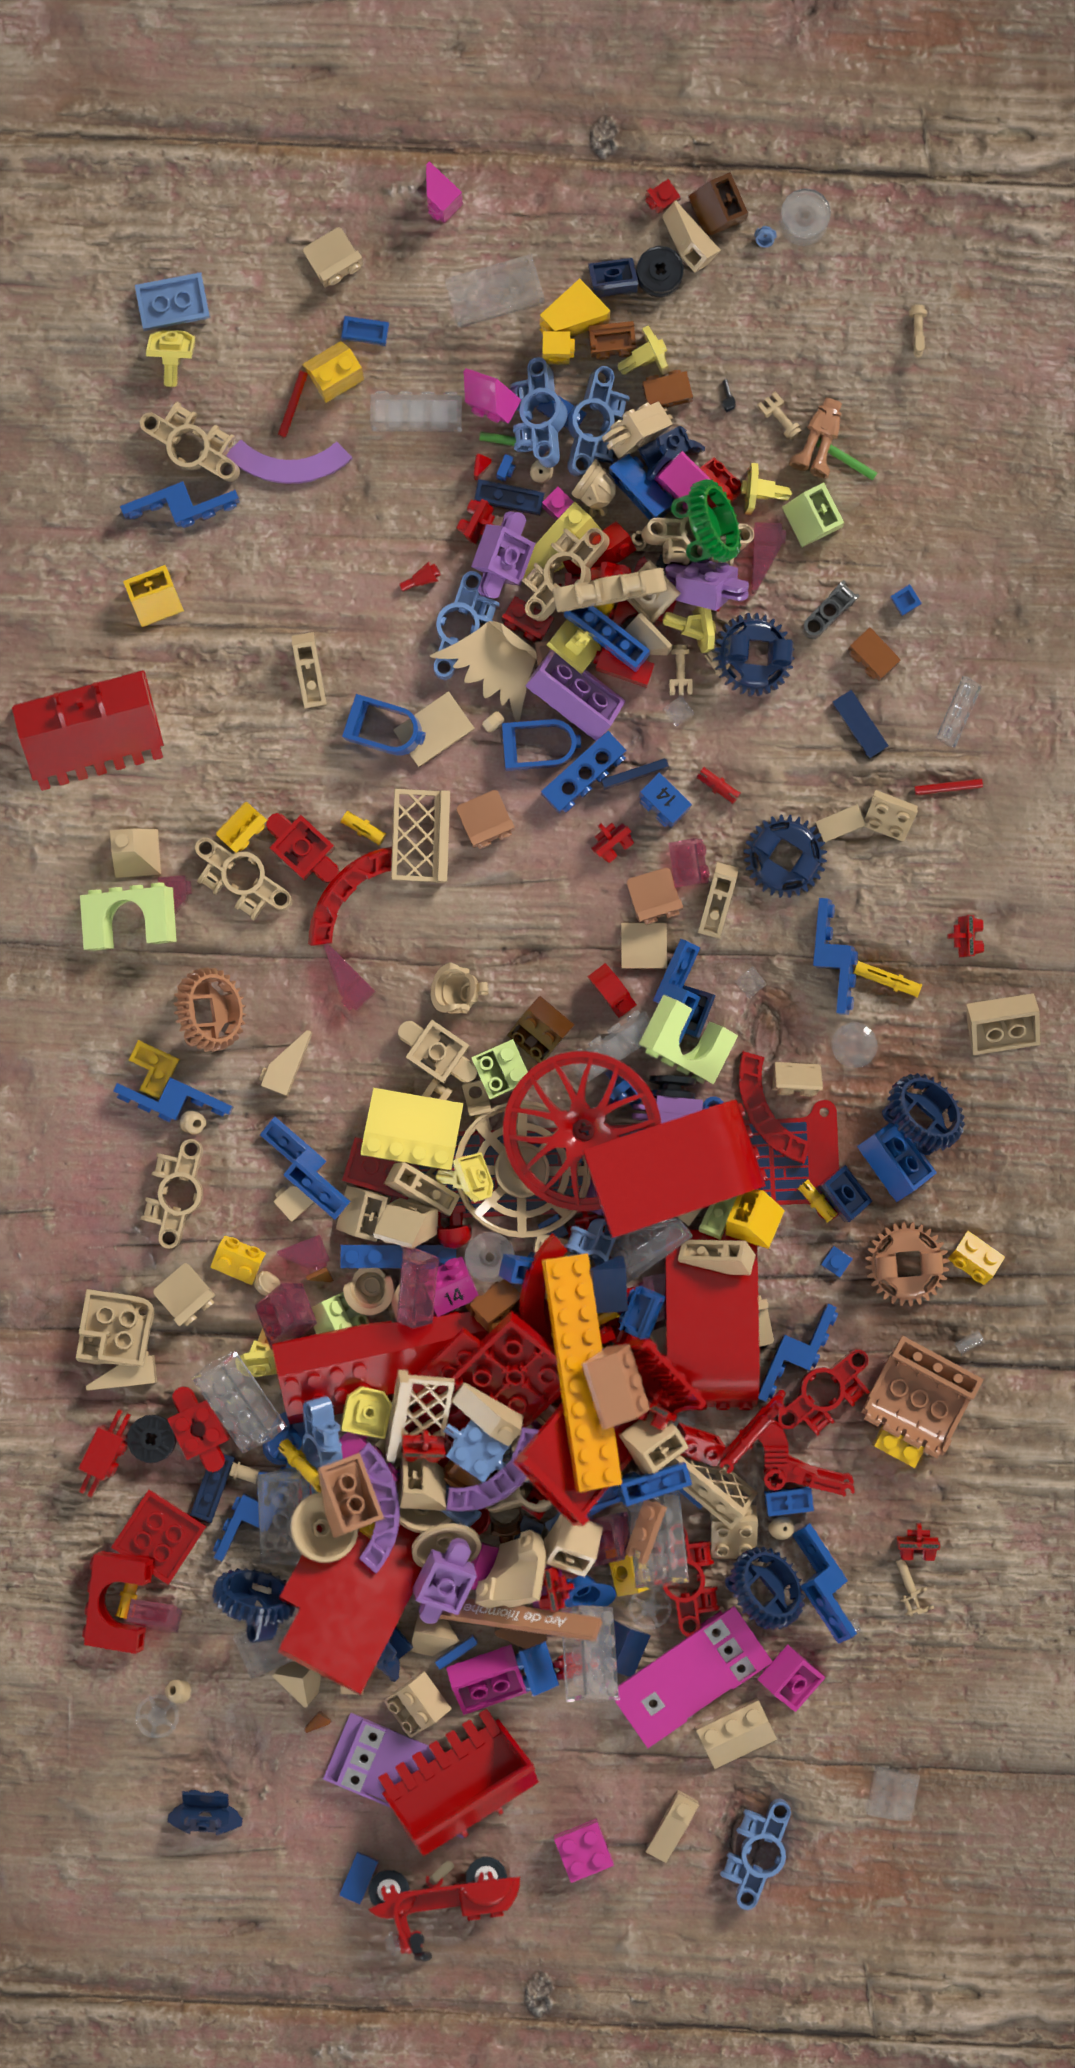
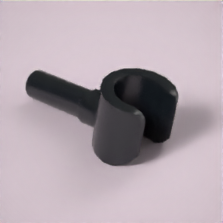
M724 379L722 382L726 399L722 400L721 404L727 413L736 408V401L730 392L728 380Z

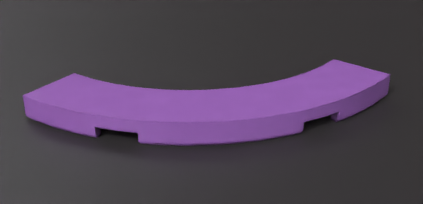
M240 440L226 455L243 471L266 481L284 484L314 481L336 472L353 459L338 442H335L332 446L314 456L297 460H284L263 455Z
M522 1428L512 1459L506 1467H503L488 1481L466 1488L449 1487L446 1511L482 1509L494 1505L512 1494L527 1478L512 1462L539 1430Z
M368 1442L359 1453L361 1454L384 1519L376 1521L371 1540L359 1559L377 1573L391 1553L397 1537L400 1521V1503L396 1483L388 1465L379 1452Z

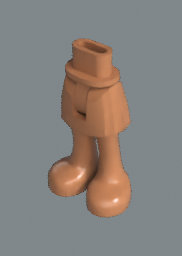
M825 398L823 405L819 406L807 426L810 432L803 450L790 458L789 465L800 471L808 469L812 453L820 437L822 438L821 444L811 466L810 473L823 479L829 477L830 469L826 459L832 440L838 438L840 417L842 415L840 412L841 402Z

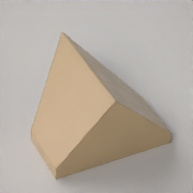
M418 1612L411 1644L414 1648L410 1652L434 1656L459 1641L446 1619H438L436 1623L429 1624L422 1621Z
M293 1660L285 1661L272 1676L305 1708L319 1693L321 1675Z

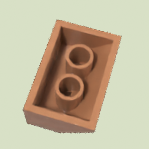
M630 1344L606 1347L582 1364L602 1429L636 1419L649 1410L648 1399L645 1396Z

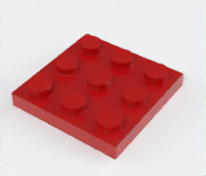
M149 1489L111 1548L120 1554L154 1559L152 1575L169 1585L207 1526Z

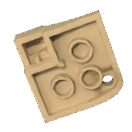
M87 1289L79 1329L77 1361L97 1365L115 1364L144 1367L150 1329L153 1325L155 1313L151 1302L136 1296ZM141 1309L147 1310V1314L141 1316L139 1312Z
M528 1530L521 1532L519 1539L499 1545L497 1558L492 1570L485 1580L478 1581L476 1604L488 1609L502 1605L513 1608L540 1600L546 1561L545 1546L540 1534Z

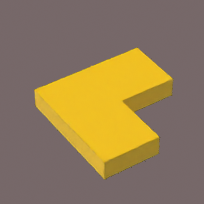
M138 1040L129 1061L149 1070L139 1091L160 1100L180 1059Z

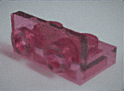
M691 838L670 842L669 850L675 888L708 884L710 872L705 861L706 846L702 839Z

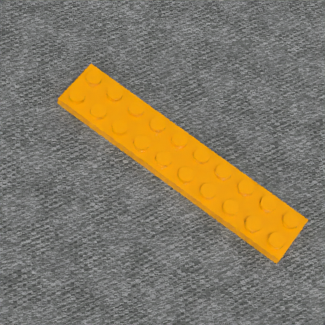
M588 1253L542 1260L576 1492L620 1485L622 1480L614 1426L602 1429L582 1365L602 1351Z

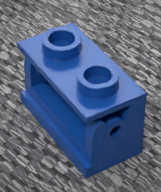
M643 1286L632 1289L627 1299L630 1302L628 1311H623L619 1318V1323H621L619 1330H624L639 1339H649L666 1296Z
M810 1487L764 1491L766 1513L768 1516L814 1511L812 1489Z

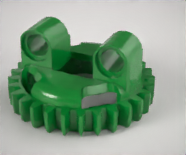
M711 479L701 480L692 484L693 486L690 487L691 491L689 494L674 500L671 507L676 517L689 518L691 529L696 538V541L689 543L686 548L688 559L698 562L714 558L719 563H724L737 557L740 552V541L742 539L739 536L741 531L738 528L737 515L734 513V507L730 504L731 499H728L722 487L718 486V483ZM707 495L710 496L716 507L710 508L707 504ZM684 502H686L688 505L687 512L683 510ZM726 535V545L720 540V536ZM698 546H700L703 551L701 556L697 552Z

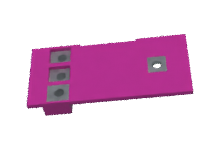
M732 1606L724 1613L720 1610L700 1624L702 1628L609 1691L647 1748H650L686 1723L687 1718L731 1688L735 1689L773 1662L735 1606ZM718 1628L716 1633H712L713 1629ZM731 1646V1650L728 1652L724 1651V1648ZM738 1665H744L742 1670H737ZM655 1699L657 1701V1705L655 1707H650V1700Z

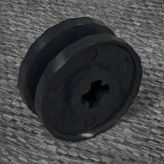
M656 246L649 248L641 255L637 264L636 275L638 285L645 293L652 297L662 298L669 296L679 288L682 282L684 265L677 252L669 247ZM660 268L663 269V270H664V273H663V274H662V273H660V275L656 274V269H657L658 271L660 270Z
M672 1075L649 1076L650 1083L659 1085V1089L651 1090L654 1098H657V1096L695 1099L696 1094L686 1091V1087L695 1086L697 1079Z
M146 1415L137 1419L131 1425L127 1434V1444L131 1453L138 1460L146 1463H157L168 1458L174 1451L177 1443L168 1420L159 1415ZM149 1433L157 1435L155 1445L147 1442Z

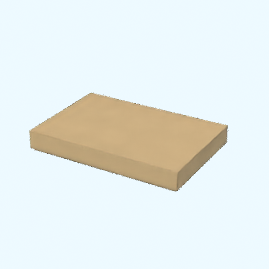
M449 691L414 715L419 720L422 731L426 733L424 743L418 745L409 754L417 766L421 767L475 729ZM410 718L393 729L403 745L410 740L413 734V723Z

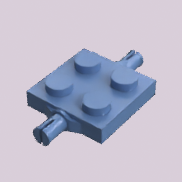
M472 1419L460 1431L448 1423L447 1428L443 1432L454 1438V1442L446 1457L483 1483L491 1472L496 1469L500 1471L503 1467H506L507 1464L502 1459L509 1446L489 1436Z

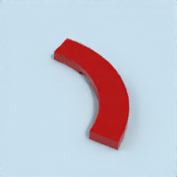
M392 846L369 852L357 858L332 879L314 909L308 937V944L310 946L332 943L334 926L338 917L337 913L342 903H345L349 896L357 889V886L366 879L369 880L379 874L391 871Z
M742 1051L739 1065V1089L741 1100L750 1122L763 1140L773 1149L793 1161L804 1164L811 1142L795 1136L784 1128L775 1118L766 1102L762 1086V1067L765 1057Z
M551 1233L536 1252L530 1270L526 1272L520 1295V1319L554 1347V1340L547 1329L544 1317L546 1284L542 1260L563 1257L568 1250Z

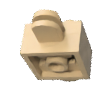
M659 401L651 405L648 402L640 406L637 411L631 409L623 414V420L610 426L611 431L606 433L602 440L608 442V450L613 449L618 459L638 451L640 447L662 435L673 425L671 422L673 417L671 414H666L668 409L666 407L663 408Z
M433 1020L430 1021L425 1029L413 1021H406L400 1025L398 1030L400 1039L412 1047L406 1058L443 1084L450 1075L464 1083H469L476 1078L477 1070L474 1063L464 1057L470 1046Z

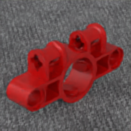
M854 1349L831 1368L817 1367L808 1371L801 1381L800 1394L785 1406L787 1412L793 1414V1422L789 1425L783 1424L782 1416L779 1413L777 1414V1422L784 1429H792L804 1420L818 1437L820 1431L830 1423H835L827 1411L836 1408L843 1398L854 1407L858 1399L864 1394L868 1395L870 1393L856 1376L868 1365V1355L862 1350ZM856 1353H860L864 1359L860 1366H854L852 1363V1357ZM821 1372L830 1373L832 1375L831 1379L835 1383L838 1382L839 1385L837 1398L834 1397L829 1400V1405L826 1406L813 1404L815 1400L806 1393L808 1381L814 1380L817 1377L816 1374Z
M672 1523L666 1530L670 1561L662 1570L661 1584L665 1593L676 1603L680 1631L683 1635L689 1637L700 1629L698 1613L721 1609L717 1603L716 1596L718 1586L704 1587L705 1575L701 1566L714 1564L710 1552L711 1540L689 1543L686 1528L680 1523ZM674 1528L683 1530V1536L678 1540H674L670 1536V1532ZM702 1548H703L704 1558H702V1552H701V1549H702ZM688 1563L698 1570L699 1573H696L697 1582L700 1583L692 1594L684 1592L680 1593L681 1596L669 1590L670 1581L667 1574L674 1565L681 1567ZM708 1594L710 1597V1604L708 1603ZM688 1619H692L696 1623L692 1631H686L683 1628V1623Z

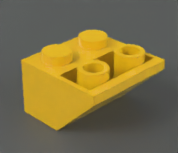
M166 565L123 581L142 627L184 611Z
M759 1189L739 1195L727 1219L726 1235L769 1249L785 1210L765 1191Z

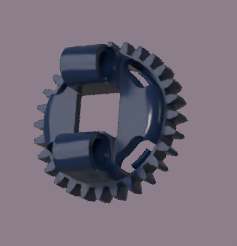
M746 613L744 619L741 615H738L736 621L733 618L729 620V625L725 624L722 626L724 632L719 631L717 633L720 639H716L714 644L719 647L714 648L712 652L717 653L718 656L713 658L712 661L719 662L715 670H722L723 673L720 674L719 678H727L725 685L733 683L732 691L740 687V694H744L747 690L748 696H752L754 692H756L757 696H761L763 691L765 694H769L771 689L773 691L778 689L777 684L782 685L785 683L783 678L790 676L786 670L793 669L791 665L795 657H792L794 651L793 641L791 639L785 640L784 637L788 632L781 633L779 631L782 627L781 624L776 627L773 626L775 619L767 622V615L759 619L758 613H755L751 619L750 613ZM741 627H744V628H743L741 631H739L737 634H734V633H735L737 630H739ZM749 640L768 642L767 666L745 663L749 657ZM732 664L740 673L741 679L736 681L735 678L737 676L731 668L726 669L725 665Z
M781 814L779 821H776L772 816L770 818L771 824L763 820V829L759 826L755 827L758 832L757 835L750 833V837L754 840L753 842L746 841L745 843L751 847L743 852L749 855L743 861L750 863V866L745 870L753 871L749 879H754L755 877L758 879L755 886L761 883L764 885L762 892L766 891L767 888L771 889L770 896L775 891H778L779 898L782 897L783 892H786L787 897L791 898L792 891L797 896H800L799 889L802 888L804 892H808L807 884L814 887L815 883L812 879L820 880L821 877L817 872L825 871L820 866V863H827L826 859L821 858V855L827 854V851L820 849V847L825 845V842H818L821 833L813 834L815 826L810 829L807 828L809 821L802 825L800 824V817L794 822L792 821V815H789L787 820H784ZM781 827H787V828H784V829H778V830L772 831V829H777V828H781ZM781 839H784L803 852L790 872L769 859ZM755 852L758 854L759 863H760V866H761V869H760L759 872H758V870H757V869L759 868V867H758V864H757V860H756V857H754V853H755ZM801 881L800 884L795 883L791 885H786V887H782L785 883Z
M916 1073L915 1075L909 1074L902 1077L892 1086V1089L889 1091L890 1096L887 1098L889 1102L882 1110V1116L888 1123L897 1124L898 1130L905 1134V1138L911 1139V1143L916 1142V1148L920 1153L930 1155L940 1148L942 1151L947 1147L950 1148L959 1140L965 1126L963 1122L965 1116L960 1114L963 1109L957 1106L959 1100L953 1099L954 1093L950 1094L947 1091L948 1087L943 1088L941 1081L934 1082V1077L928 1079L926 1074L920 1076ZM913 1086V1089H921L923 1092L922 1094L909 1093L907 1090ZM914 1105H917L933 1120L926 1129L921 1127L909 1114ZM947 1109L949 1122H952L949 1128L945 1126L942 1113Z
M755 1547L737 1557V1560L733 1563L734 1568L730 1570L731 1573L725 1579V1585L728 1590L735 1593L733 1597L737 1598V1605L743 1608V1614L747 1613L749 1615V1620L754 1618L756 1625L763 1629L771 1628L774 1630L778 1627L780 1630L791 1625L803 1612L802 1608L805 1606V1603L802 1600L805 1599L806 1595L801 1593L803 1591L800 1587L802 1579L797 1578L796 1574L798 1571H794L791 1568L793 1563L788 1564L786 1562L787 1557L781 1558L780 1552L773 1553L772 1548L766 1550L765 1547ZM758 1559V1562L767 1563V1566L765 1568L755 1566L752 1562ZM757 1578L774 1595L763 1606L750 1590V1586ZM790 1586V1600H793V1602L787 1606L784 1589Z
M239 1568L235 1571L229 1570L228 1573L224 1572L222 1576L218 1577L213 1588L212 1598H214L213 1602L217 1603V1608H222V1613H226L230 1618L246 1622V1635L251 1643L272 1640L276 1635L278 1623L282 1624L283 1620L288 1621L289 1617H293L296 1611V1607L279 1599L287 1584V1580H280V1576L275 1577L272 1572L268 1574L264 1570L256 1571L255 1568L253 1570H248L247 1568L244 1570ZM253 1583L271 1588V1594L254 1590L252 1588ZM256 1600H258L263 1607L255 1606Z

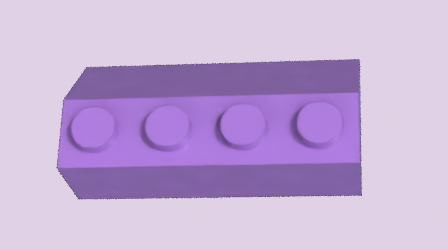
M552 649L525 685L595 741L610 728L625 703L623 698L587 670H584L582 674L579 673Z

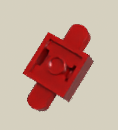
M275 813L268 817L266 822L267 830L277 839L271 845V851L304 881L314 873L321 881L330 883L339 873L338 866L328 857L335 849V846L302 815L293 823L280 813Z
M183 1386L177 1388L172 1394V1400L178 1414L167 1420L186 1460L199 1455L207 1471L215 1472L220 1470L225 1464V1457L219 1445L230 1440V1437L212 1399L209 1398L199 1403L190 1387Z
M120 1409L117 1411L110 1427L101 1425L97 1428L78 1468L87 1473L79 1490L80 1493H85L92 1477H95L87 1495L90 1498L94 1496L101 1480L104 1481L114 1476L119 1466L116 1461L119 1456L121 1457L125 1454L128 1448L127 1436L123 1433L132 1415L127 1413L118 1431H116L115 1429L123 1414V1411Z

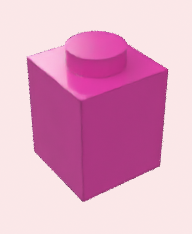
M557 487L542 502V508L557 521L574 501Z

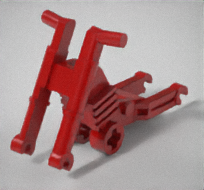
M778 1390L743 1430H739V1434L725 1449L721 1457L722 1460L719 1463L720 1468L728 1464L726 1472L728 1474L731 1473L734 1465L748 1449L753 1447V1443L758 1439L764 1447V1482L769 1489L779 1490L785 1483L794 1482L810 1488L839 1494L843 1497L846 1496V1488H849L852 1494L855 1493L854 1480L851 1474L811 1466L789 1455V1444L784 1429L780 1423L774 1420L778 1413L781 1416L787 1413L783 1402L786 1395L784 1390Z

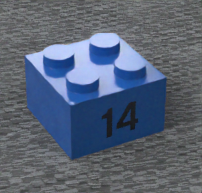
M660 772L639 794V803L647 811L652 809L657 814L656 820L663 827L668 825L672 828L692 806Z

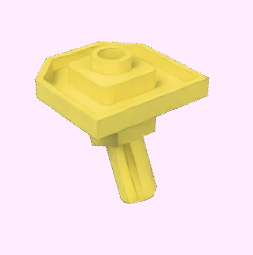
M648 325L642 328L646 344L632 351L631 356L618 363V370L622 375H626L637 367L646 366L654 361L662 376L668 373V364L665 360L667 348L663 340H658Z
M161 330L150 334L146 356L162 357L164 385L167 387L177 386L180 358H192L195 336L186 331Z
M751 463L746 480H742L741 494H745L744 514L751 515L754 511L756 499L766 500L775 498L787 501L792 494L789 487L775 485L774 481L758 479V463Z
M698 606L692 611L693 615L686 618L669 612L665 613L663 625L681 630L682 635L697 639V644L702 653H709L714 649L716 624L712 620L711 609Z
M569 620L562 624L547 643L549 648L581 674L595 658L597 650H601L600 644L589 636L590 633L588 631H583Z
M482 1152L453 1160L456 1171L438 1170L436 1179L438 1183L452 1184L453 1188L463 1189L464 1193L474 1202L492 1197L493 1182Z
M264 1324L258 1341L254 1340L250 1352L234 1359L237 1375L253 1378L277 1374L273 1350L270 1347L276 1327L271 1324Z
M359 1387L347 1395L340 1430L385 1439L392 1404L384 1391Z

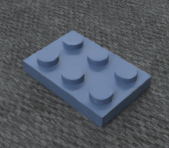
M201 272L135 285L144 331L210 318Z

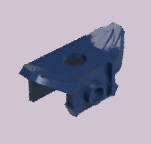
M678 426L638 449L648 467L646 479L652 481L661 467L674 459L681 451L684 453L705 452V446L695 440H689L686 433L687 430L682 426Z
M395 1627L376 1666L388 1676L391 1682H396L399 1679V1659L414 1648L397 1627Z
M198 1790L182 1791L183 1803L175 1807L168 1814L167 1820L168 1823L188 1834H191V1831L213 1832L216 1836L241 1827L243 1818L239 1813L229 1806L228 1794L221 1791L206 1793ZM207 1812L211 1815V1817L199 1815L201 1813Z

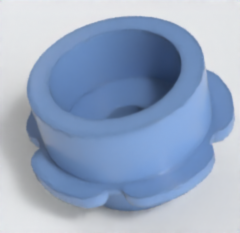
M762 226L755 231L754 236L759 246L770 247L774 243L777 234L771 227Z

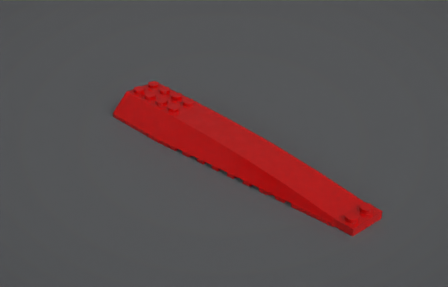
M636 1287L627 1288V1299L630 1291ZM544 1299V1317L547 1329L551 1335L552 1325L548 1299ZM519 1310V1311H517L515 1314L520 1318V1310ZM459 1311L449 1312L450 1315L439 1317L435 1314L427 1315V1318H406L403 1321L393 1323L392 1321L362 1324L273 1343L272 1349L289 1424L304 1422V1402L324 1396L330 1399L333 1406V1414H342L347 1395L359 1387L384 1391L389 1401L393 1402L398 1370L408 1371V1375H416L463 1327L480 1341L489 1333L474 1316H471V1312L459 1313ZM618 1312V1318L604 1323L606 1326L611 1325L613 1332L621 1325L619 1318L622 1312Z

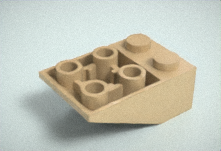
M774 1062L772 1090H776L777 1095H792L794 1092H800V1096L806 1097L817 1095L818 1092L823 1090L821 1065Z

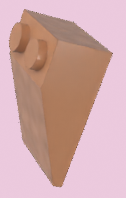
M360 1453L318 1468L325 1515L333 1537L384 1519Z

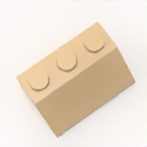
M1034 993L966 1004L967 1023L973 1055L1040 1045V1011Z
M757 1697L695 1726L715 1769L777 1740Z

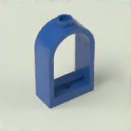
M356 694L342 737L352 743L392 755L402 756L414 751L418 745H422L426 733L422 731L419 720L409 710ZM368 706L409 717L413 723V734L410 740L402 746L391 747L358 737Z
M550 719L502 723L506 771L559 767L571 760L576 748H581L580 735H575L573 729L561 720ZM558 727L567 732L571 739L570 751L561 759L517 763L515 730Z

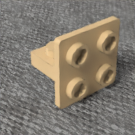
M875 790L868 812L864 818L867 826L864 827L897 840L905 841L917 815L918 806Z

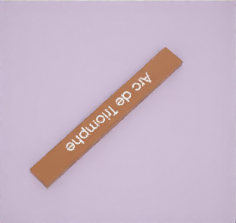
M466 1598L458 1615L443 1610L439 1619L588 1641H596L603 1623L600 1617L558 1611L551 1612V1610L524 1606L509 1608L502 1605L488 1609L476 1604L475 1599Z

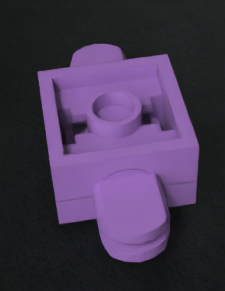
M506 512L501 526L486 524L471 566L483 573L478 587V592L483 597L498 598L503 584L520 586L522 583L521 579L524 577L536 544L521 536L526 523V518L522 513Z
M708 559L692 562L688 566L673 563L665 568V577L673 585H676V589L681 593L676 601L716 611L729 599L743 601L748 598V581L738 579V568L729 566L727 563H717Z
M657 1096L656 1098L662 1123L700 1111L703 1106V1100L667 1096ZM633 1104V1110L646 1111L644 1105ZM633 1113L632 1119L648 1120L647 1114Z
M453 1539L446 1553L431 1549L413 1586L415 1599L421 1602L418 1608L420 1618L425 1623H436L443 1610L458 1615L474 1584L477 1574L474 1564L467 1561L471 1551L469 1544L464 1539Z

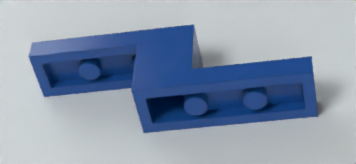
M180 482L121 505L120 508L125 518L136 519L143 515L142 512L149 509L151 511L159 510L164 507L163 504L168 503L177 527L182 526V528L193 525L195 523L194 520L202 517L204 520L214 517L217 511L222 509L229 511L236 508V504L240 503L236 490L193 506L184 482Z
M819 898L813 966L817 968L840 969L836 1013L839 1015H849V1011L853 1010L854 997H851V988H854L856 984V974H853V965H857L858 952L851 945L828 944L829 940L831 941L833 937V927H830V920L834 918L835 905L828 898Z
M680 939L653 999L654 1002L659 1003L662 996L665 995L678 1000L692 1009L681 1031L679 1045L701 998L683 989L700 950V947L684 939Z
M173 1078L169 1079L159 1102L118 1083L113 1090L118 1093V1099L127 1103L133 1100L139 1103L137 1108L150 1113L151 1109L159 1112L158 1117L167 1122H171L172 1119L178 1120L189 1096L192 1097L190 1102L200 1107H203L205 1103L212 1107L211 1112L222 1117L225 1113L230 1115L234 1108Z
M274 1117L261 1132L260 1136L292 1163L283 1175L336 1220L351 1201L318 1174V1171L327 1161L278 1118Z
M341 1245V1268H437L444 1265L448 1260L456 1258V1249L447 1248L443 1245H418L414 1249H404L401 1245Z
M826 1303L809 1345L783 1334L760 1387L759 1399L767 1401L768 1398L772 1399L777 1388L774 1382L777 1377L781 1378L786 1367L783 1364L784 1360L809 1371L811 1366L816 1367L820 1358L817 1352L820 1345L824 1347L829 1334L826 1331L829 1324L833 1326L837 1319L838 1313L835 1312L837 1307Z
M681 1462L660 1469L656 1473L641 1476L636 1472L621 1475L622 1484L610 1486L589 1512L618 1502L630 1506L691 1486L692 1483L685 1462Z
M287 1464L286 1468L281 1466L276 1477L280 1481L276 1488H271L266 1499L270 1501L269 1504L245 1493L242 1495V1498L237 1496L232 1507L235 1513L232 1519L227 1518L222 1528L223 1531H226L222 1540L217 1539L212 1550L216 1552L215 1559L221 1562L225 1559L242 1520L265 1531L269 1529L296 1470L295 1467H291L289 1464Z
M809 1523L794 1531L792 1535L816 1571L800 1587L836 1642L840 1644L857 1634L852 1623L848 1620L832 1595L848 1580L817 1532Z

